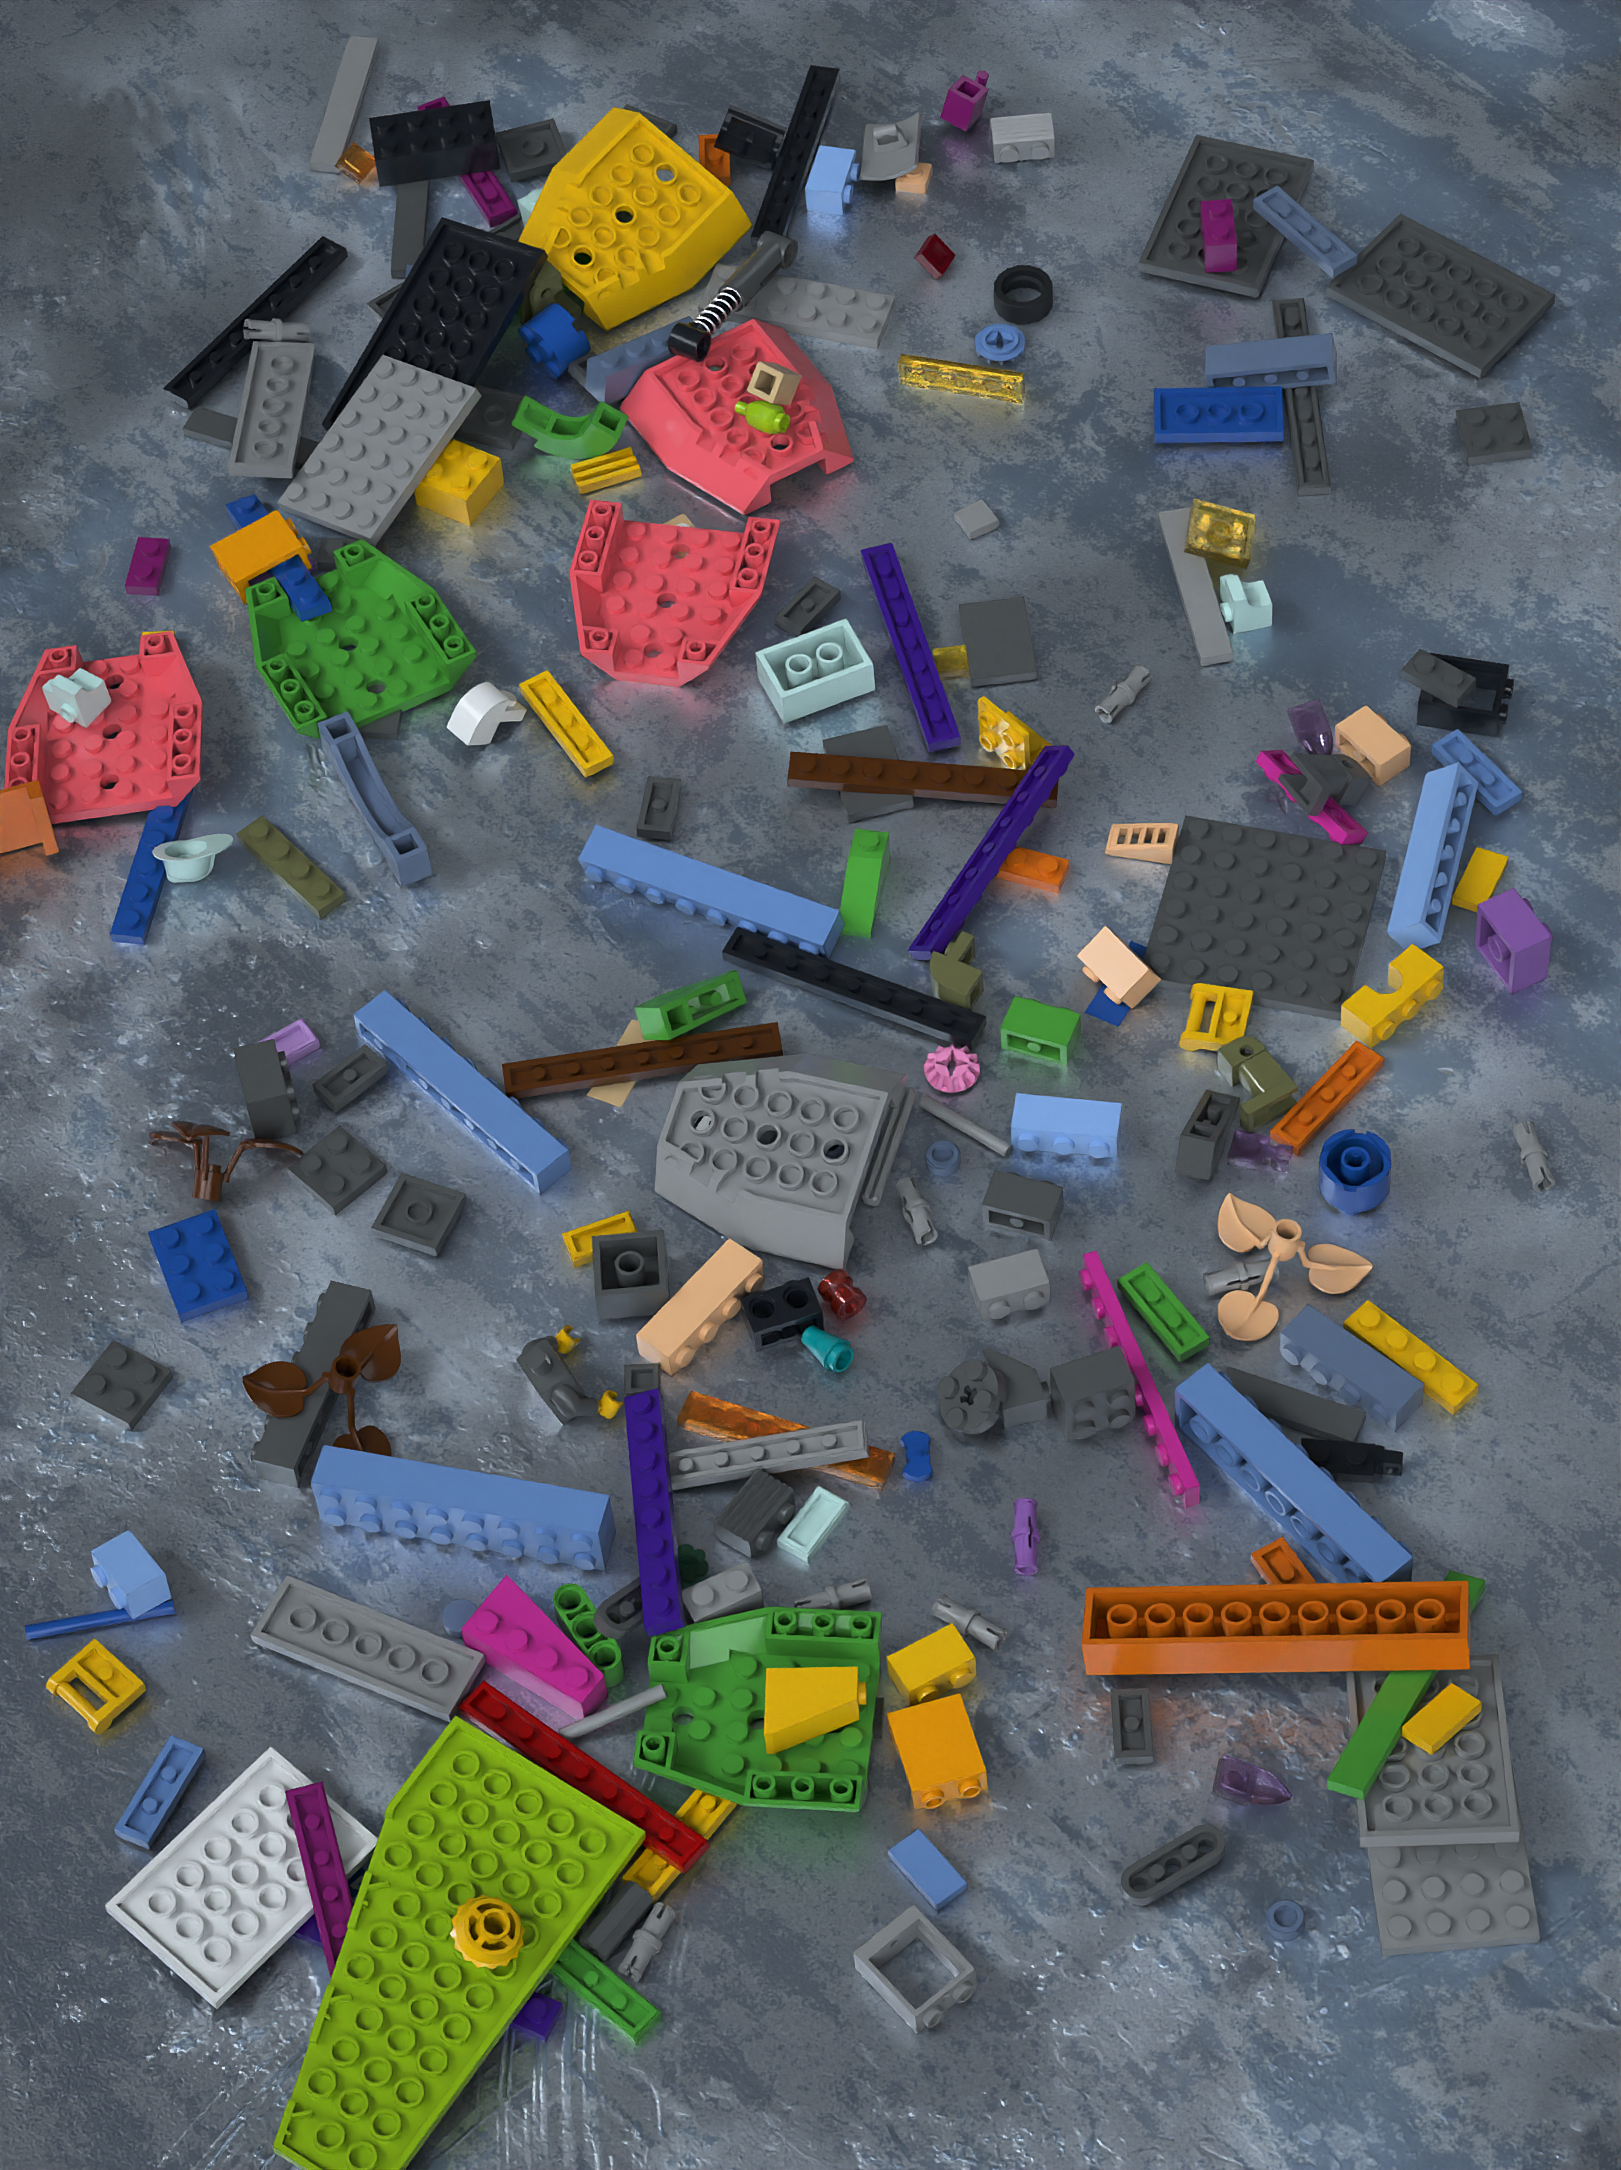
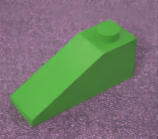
M855 829L848 857L840 913L845 923L841 932L842 935L871 938L891 859L888 832Z
M732 970L664 993L634 1008L644 1040H671L747 1003L738 971Z

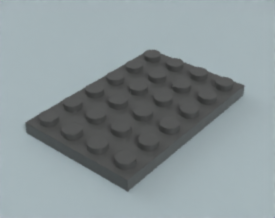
M1196 135L1138 262V271L1258 298L1285 236L1253 209V199L1273 187L1279 186L1299 204L1314 170V160ZM1232 199L1237 240V271L1205 273L1200 230V201Z
M1401 213L1358 254L1356 265L1336 276L1326 286V296L1479 378L1555 303V294Z

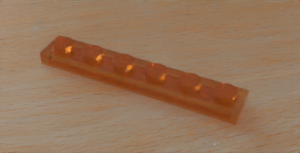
M690 1391L677 1418L678 1428L723 1442L811 1428L695 1391ZM868 1445V1458L808 1468L883 1491L896 1459L895 1453Z

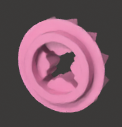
M954 1043L950 1047L945 1048L939 1045L934 1053H928L927 1061L924 1064V1074L928 1083L935 1089L942 1092L955 1093L968 1089L977 1081L980 1074V1064L977 1054L971 1053L967 1045L963 1048L957 1047ZM951 1060L956 1062L953 1076H950V1071H948L947 1067Z

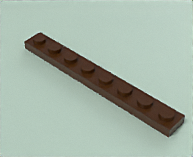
M791 751L787 787L912 795V797L1006 804L1029 770ZM1059 780L1051 790L1049 798L1043 802L1041 807L1056 808Z
M778 1022L675 1037L671 1040H655L502 1064L506 1096L519 1099L688 1073L698 1064L783 1056Z

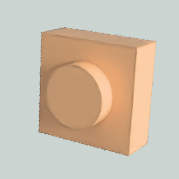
M918 162L916 169L897 177L895 180L896 191L926 194L933 173L932 164Z

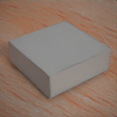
M983 499L954 512L956 522L970 540L999 527L998 518Z

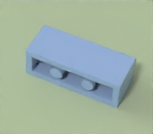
M1016 1093L1011 1122V1144L1013 1148L1028 1152L1038 1150L1056 1152L1061 1155L1079 1154L1090 1155L1095 1158H1117L1122 1128V1103Z

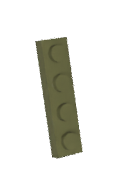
M263 815L236 833L238 842L319 919L347 901L345 892Z

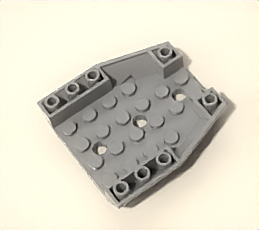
M812 1054L698 1064L679 1081L657 1144L655 1192L746 1249L844 1270L855 1239L849 1228L888 1107L897 1109L907 1075ZM702 1116L711 1118V1123L706 1129H694V1123L698 1118ZM772 1130L778 1133L773 1143L768 1145L760 1143V1137L766 1131ZM834 1145L844 1147V1153L841 1157L837 1159L826 1157L830 1147Z

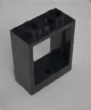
M1430 653L1475 677V688L1494 690L1496 694L1492 711L1463 706L1455 708L1450 704L1436 703L1437 697L1421 689L1418 701L1417 725L1453 731L1459 729L1461 732L1497 737L1499 724L1506 725L1509 705L1504 704L1505 698H1512L1514 679L1508 678L1509 664Z

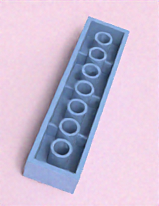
M1207 1363L1175 1387V1427L1337 1583L1412 1581L1413 1555L1409 1547L1404 1542L1396 1541L1390 1536L1384 1524L1377 1517H1370L1361 1508L1359 1501L1349 1491L1344 1492L1335 1483L1334 1478L1324 1467L1319 1468L1315 1465L1300 1444H1293L1284 1435L1282 1428L1275 1420H1268L1258 1410L1252 1398L1248 1395L1243 1396L1233 1387L1232 1381L1224 1372H1217Z
M323 1445L311 1480L320 1519L334 1526L346 1524L361 1527L368 1532H391L407 1539L419 1537L430 1539L440 1545L452 1543L467 1546L475 1551L491 1550L502 1552L513 1558L525 1556L539 1559L547 1564L559 1562L574 1565L586 1571L593 1569L605 1571L616 1535L610 1495L328 1445Z

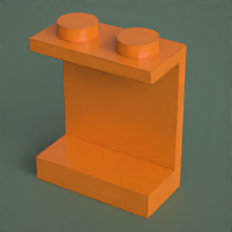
M39 780L0 790V854L43 843L46 856L58 853L56 838Z

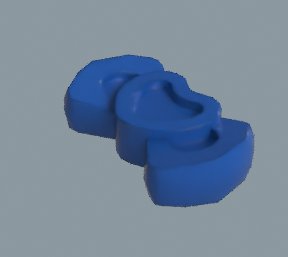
M911 1431L900 1439L901 1446L906 1450L907 1463L902 1470V1475L907 1480L915 1483L925 1481L933 1474L929 1456L931 1439L924 1432Z

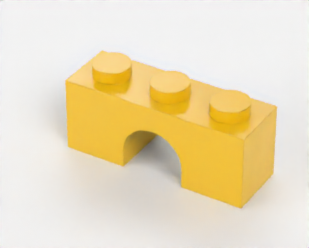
M1411 944L1389 963L1388 985L1396 991L1390 994H1381L1365 984L1341 1005L1340 1025L1372 1049L1381 1040L1386 1041L1389 1039L1396 1027L1405 1019H1412L1417 1014L1420 1006L1427 1000H1433L1441 993L1444 986V966L1417 946Z

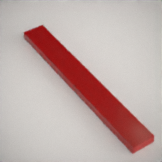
M483 1681L458 1706L462 1715L502 1744L644 1830L646 1838L642 1844L681 1873L685 1874L710 1848L708 1840L486 1681Z

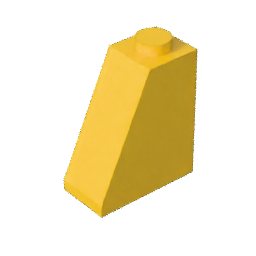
M858 1667L766 1668L764 1738L767 1754H776L860 1720V1705H867V1683L859 1681Z

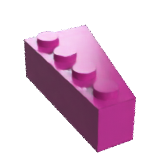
M507 1574L461 1628L465 1647L483 1653L486 1664L576 1720L596 1713L608 1698L604 1675Z

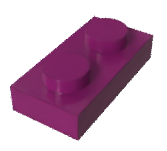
M138 537L125 583L127 594L159 595L171 551L169 539Z

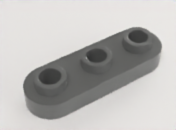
M640 1577L603 1601L594 1613V1625L604 1636L620 1639L644 1623Z
M1199 1825L1130 1865L1121 1876V1892L1123 1897L1134 1905L1143 1906L1150 1904L1216 1865L1225 1854L1224 1835L1218 1828L1212 1825ZM1202 1846H1209L1212 1848V1850L1208 1853L1201 1852L1199 1848ZM1170 1865H1176L1180 1869L1176 1872H1170L1166 1868ZM1138 1884H1143L1147 1889L1137 1891L1134 1887Z

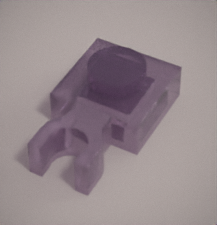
M1236 1129L1227 1156V1166L1262 1173L1265 1164L1270 1165L1276 1171L1287 1173L1289 1161L1280 1160L1279 1157L1292 1158L1293 1146L1284 1144L1271 1146L1270 1136Z

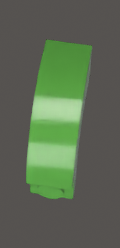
M525 395L518 406L511 425L535 438L536 442L533 447L541 451L569 459H589L605 454L617 443L629 416L600 401L590 414L582 417H569L559 414Z

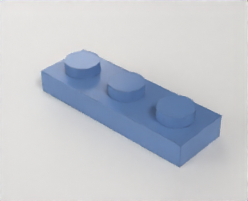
M1459 729L1431 745V754L1445 767L1459 762L1479 782L1475 797L1494 816L1499 815L1522 800L1523 792Z
M170 1735L114 1828L118 1837L146 1849H151L206 1757L204 1748Z

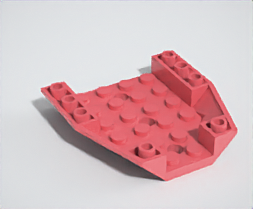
M756 319L749 320L712 338L708 354L701 362L676 355L645 370L620 406L621 412L629 416V422L668 470L742 515L753 512L772 502L771 484L811 464L817 463L824 473L828 475L854 462L830 383L783 328ZM758 361L778 363L802 375L791 405H780L783 407L785 414L790 416V425L784 433L767 434L759 431L747 423L745 416L735 412V406L739 401L748 404L757 400L766 401L747 391ZM712 366L722 368L718 371L709 370ZM779 444L782 446H788L783 450H777L773 448L774 446Z
M590 500L569 571L580 654L615 680L680 687L707 671L762 597L781 524L780 520L748 516L744 533L628 521L624 520L622 503ZM678 552L688 553V555L681 559L673 557ZM667 601L675 603L669 608L660 606V604ZM651 651L661 652L655 658L646 656Z
M173 632L141 635L140 654L83 662L77 645L45 649L8 727L4 789L39 780L51 824L154 810L157 806L170 805L171 807H176L201 780L203 702ZM81 668L105 681L112 702L87 728L76 722L70 723L59 713L49 708L42 687L50 679L53 680L58 674L69 678ZM121 683L119 688L109 689L112 685ZM119 732L116 738L107 739L110 734ZM110 783H117L112 789H104Z

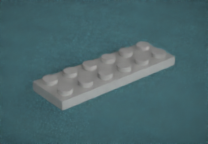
M721 263L716 264L698 305V313L703 311L715 299L718 289L739 267ZM775 274L741 311H733V315L727 317V321L743 324L749 320L756 319L781 327L788 333L878 349L896 306V299L892 295Z
M253 341L228 464L229 476L293 479L316 358V344Z
M286 1575L251 1633L252 1641L256 1644L448 1722H451L459 1709L458 1706L463 1702L486 1662L483 1653L289 1575Z

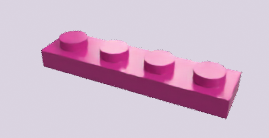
M1283 750L1261 751L1255 762L1264 770V774L1268 779L1279 784L1286 791V796L1297 803L1279 782L1278 778L1280 774H1304ZM1331 796L1327 799L1318 816H1308L1310 820L1320 824L1329 833V838L1332 841L1338 842L1340 845L1362 844L1368 835V832L1347 811L1338 805Z

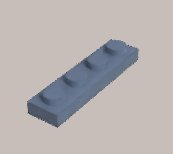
M1275 186L1253 199V209L1332 278L1357 264L1358 255L1279 186Z

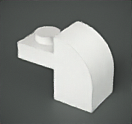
M484 682L473 687L462 697L455 707L446 728L467 746L490 744L500 722L522 721L527 709L517 702L516 696L504 690L499 691L490 682Z

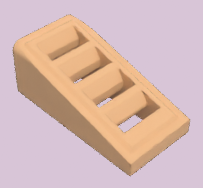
M1112 824L1105 855L1171 865L1179 839V824ZM1119 836L1125 837L1124 844H1117ZM1132 838L1138 839L1137 844H1131ZM1145 840H1150L1151 843H1145Z

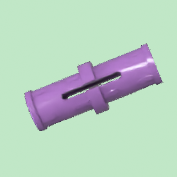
M1020 1498L1013 1503L1014 1530L1011 1532V1542L1015 1544L1014 1571L1019 1575L1028 1576L1036 1574V1571H1038L1037 1544L1041 1541V1533L1037 1529L1038 1503L1031 1498Z

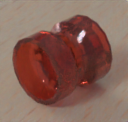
M845 1269L835 1270L828 1274L819 1283L817 1288L822 1299L825 1302L831 1303V1310L839 1320H846L855 1316L863 1309L867 1302L866 1295L859 1287L853 1286V1279Z

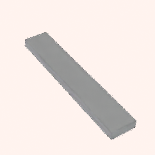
M349 36L309 160L310 171L340 173L379 49L378 38Z
M1190 507L1158 512L1159 526L1200 665L1205 666L1233 661V650Z
M862 1419L668 1452L672 1490L748 1478L759 1468L763 1472L772 1474L868 1458L867 1424Z

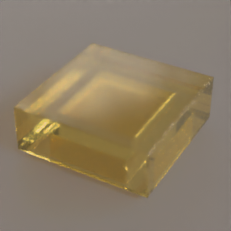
M965 645L933 649V659L941 681L970 677Z

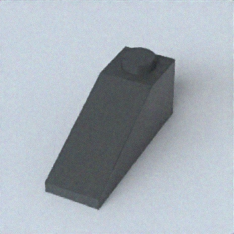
M1210 1090L1204 1092L1180 1134L1175 1172L1185 1174L1188 1178L1194 1180H1210L1219 1163L1239 1106L1240 1097Z

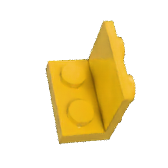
M985 696L978 699L979 741L987 751H993L1003 759L1009 769L1029 770L1045 746H1052L1010 711L1003 712Z

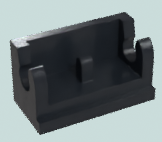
M730 104L714 147L770 170L787 128Z

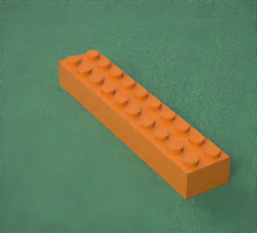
M1469 1581L1086 1588L1081 1643L1086 1675L1470 1669L1471 1605Z

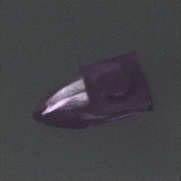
M1320 699L1289 708L1287 714L1298 743L1302 744L1308 754L1331 755L1333 737Z
M1225 1754L1219 1758L1211 1791L1212 1795L1246 1807L1250 1803L1275 1805L1291 1799L1292 1795L1286 1786L1267 1770Z

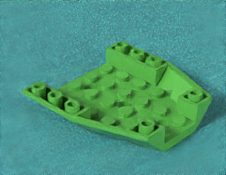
M363 539L333 551L337 569L314 578L330 601L332 611L301 622L289 605L288 597L275 577L245 588L256 669L298 734L320 739L317 723L346 711L350 714L357 728H360L401 709L403 712L451 691L477 656L475 649L434 588ZM348 645L356 646V648L352 651H346L343 649L345 646ZM374 684H382L386 687L383 692L378 694L368 692L369 687Z
M769 1606L686 1625L684 1628L652 1636L647 1664L650 1677L649 1689L662 1683L668 1697L646 1707L644 1728L637 1731L633 1766L743 1806L860 1812L867 1795L881 1673L882 1612ZM858 1667L859 1681L867 1683V1705H860V1720L845 1725V1728L839 1733L828 1732L776 1754H767L764 1728L754 1729L749 1726L754 1719L764 1718L766 1668ZM682 1714H689L694 1717L693 1721L687 1725H678L674 1722L676 1717Z

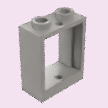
M914 1904L854 1951L855 1969L916 2034L925 2027L932 2028L943 2019L946 2010L956 2002L959 2004L965 2002L974 1993L977 1986L976 1969ZM918 1938L956 1978L919 2008L915 2009L879 1969Z

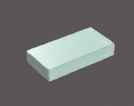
M818 1485L778 1537L777 1546L809 1563L849 1511V1502Z

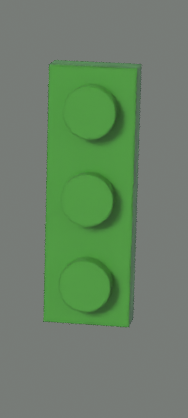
M1148 1262L1117 1279L1119 1290L1179 1362L1186 1360L1210 1345V1336Z

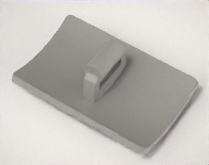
M918 112L905 120L895 123H867L865 125L859 177L861 180H889L905 175L917 168L922 114Z

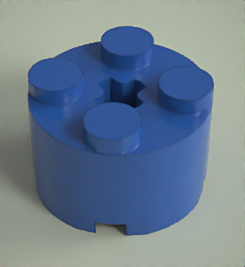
M552 303L519 327L518 333L528 345L525 352L530 360L535 364L541 361L547 373L556 380L568 371L569 363L588 354L591 351V347L583 330L581 329L577 332L572 325L575 319L559 304Z
M1346 1129L1333 1134L1324 1142L1319 1157L1318 1186L1322 1196L1329 1204L1340 1209L1344 1215L1354 1216L1359 1212L1378 1206L1390 1192L1391 1152L1388 1145L1381 1137L1369 1131H1366V1134L1355 1133V1129Z

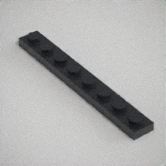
M810 65L750 236L752 246H757L761 235L765 231H771L783 236L787 234L840 80V69Z
M322 236L163 388L165 397L189 410L252 350L253 341L262 340L244 338L243 329L256 330L244 327L245 320L271 321L273 318L283 320L348 257L347 249Z
M740 927L735 929L722 951L724 961L962 1047L967 1045L970 1050L973 1049L987 1025L985 1015Z

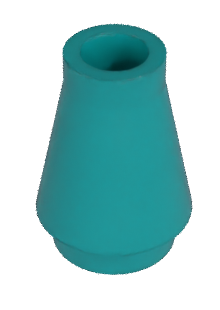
M810 1326L804 1331L801 1342L809 1348L827 1371L840 1373L850 1366L854 1358V1350L851 1348L848 1340L820 1330L816 1326Z

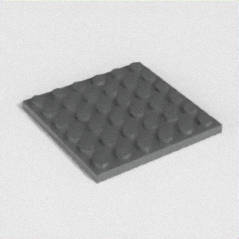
M1185 815L1143 959L1161 978L1155 987L1190 993L1192 985L1204 983L1254 991L1252 1005L1341 1021V1005L1350 998L1386 861V851L1356 845H1340L1334 841Z

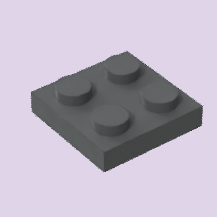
M554 118L495 133L496 142L511 183L550 173L552 168L567 154Z
M1520 402L1456 410L1455 419L1468 466L1532 458V446Z
M340 1125L287 1167L289 1176L335 1216L388 1173L386 1165Z
M401 1173L371 1227L373 1236L437 1257L467 1202L466 1194Z
M113 1340L74 1388L71 1395L73 1401L132 1431L174 1377L171 1369Z

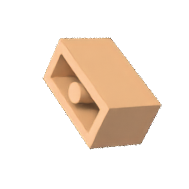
M1367 705L1335 725V747L1342 754L1356 760L1378 786H1381L1410 766L1411 744L1403 734H1398L1388 725L1381 714H1376Z
M1104 926L1077 955L1085 964L1082 971L1096 984L1101 980L1107 986L1103 992L1116 1005L1123 1001L1130 1008L1134 1009L1161 980L1107 926Z

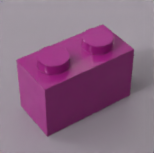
M1232 199L1200 201V230L1205 273L1237 271V240Z

